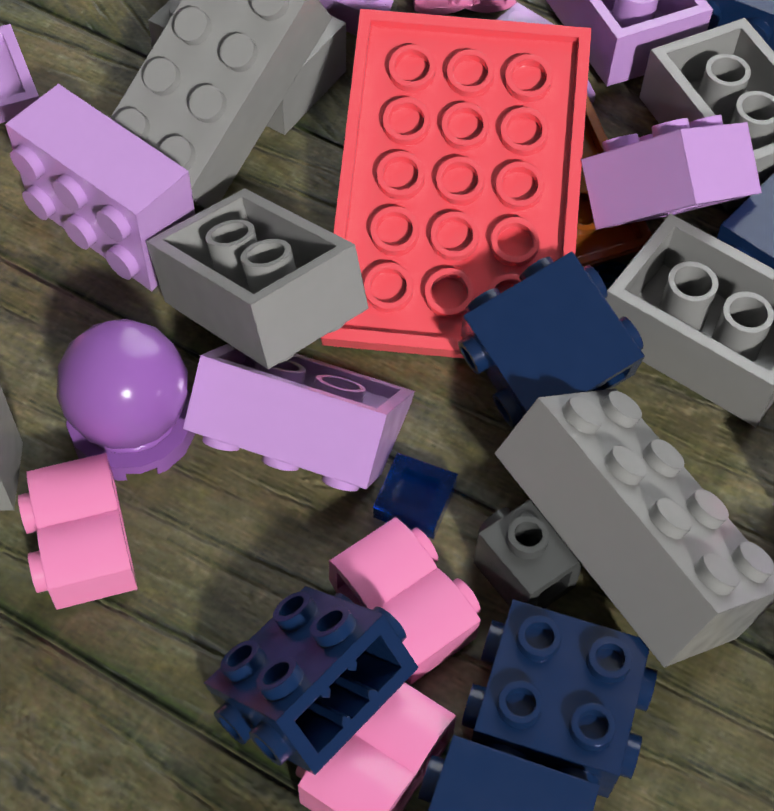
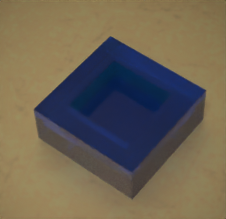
M397 452L373 505V518L388 522L397 517L410 530L419 528L428 538L434 540L455 491L458 474Z

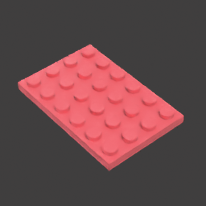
M360 9L333 233L354 243L356 246L369 309L347 321L340 329L321 337L323 346L464 359L459 349L458 341L463 339L461 337L463 315L468 313L466 307L470 302L490 289L498 288L500 293L521 282L519 279L520 275L529 266L542 258L551 257L555 262L571 251L575 254L592 28Z

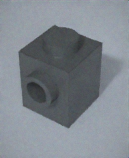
M531 499L513 511L509 507L496 511L479 528L474 564L510 607L514 599L545 609L576 587L582 568L581 562Z

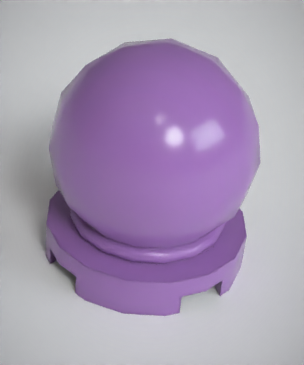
M129 319L95 324L69 343L58 365L56 397L64 417L67 419L66 427L78 458L107 453L114 480L117 481L127 480L126 474H142L157 468L158 474L167 471L186 454L195 436V433L183 429L191 397L187 389L188 370L174 344L156 327Z

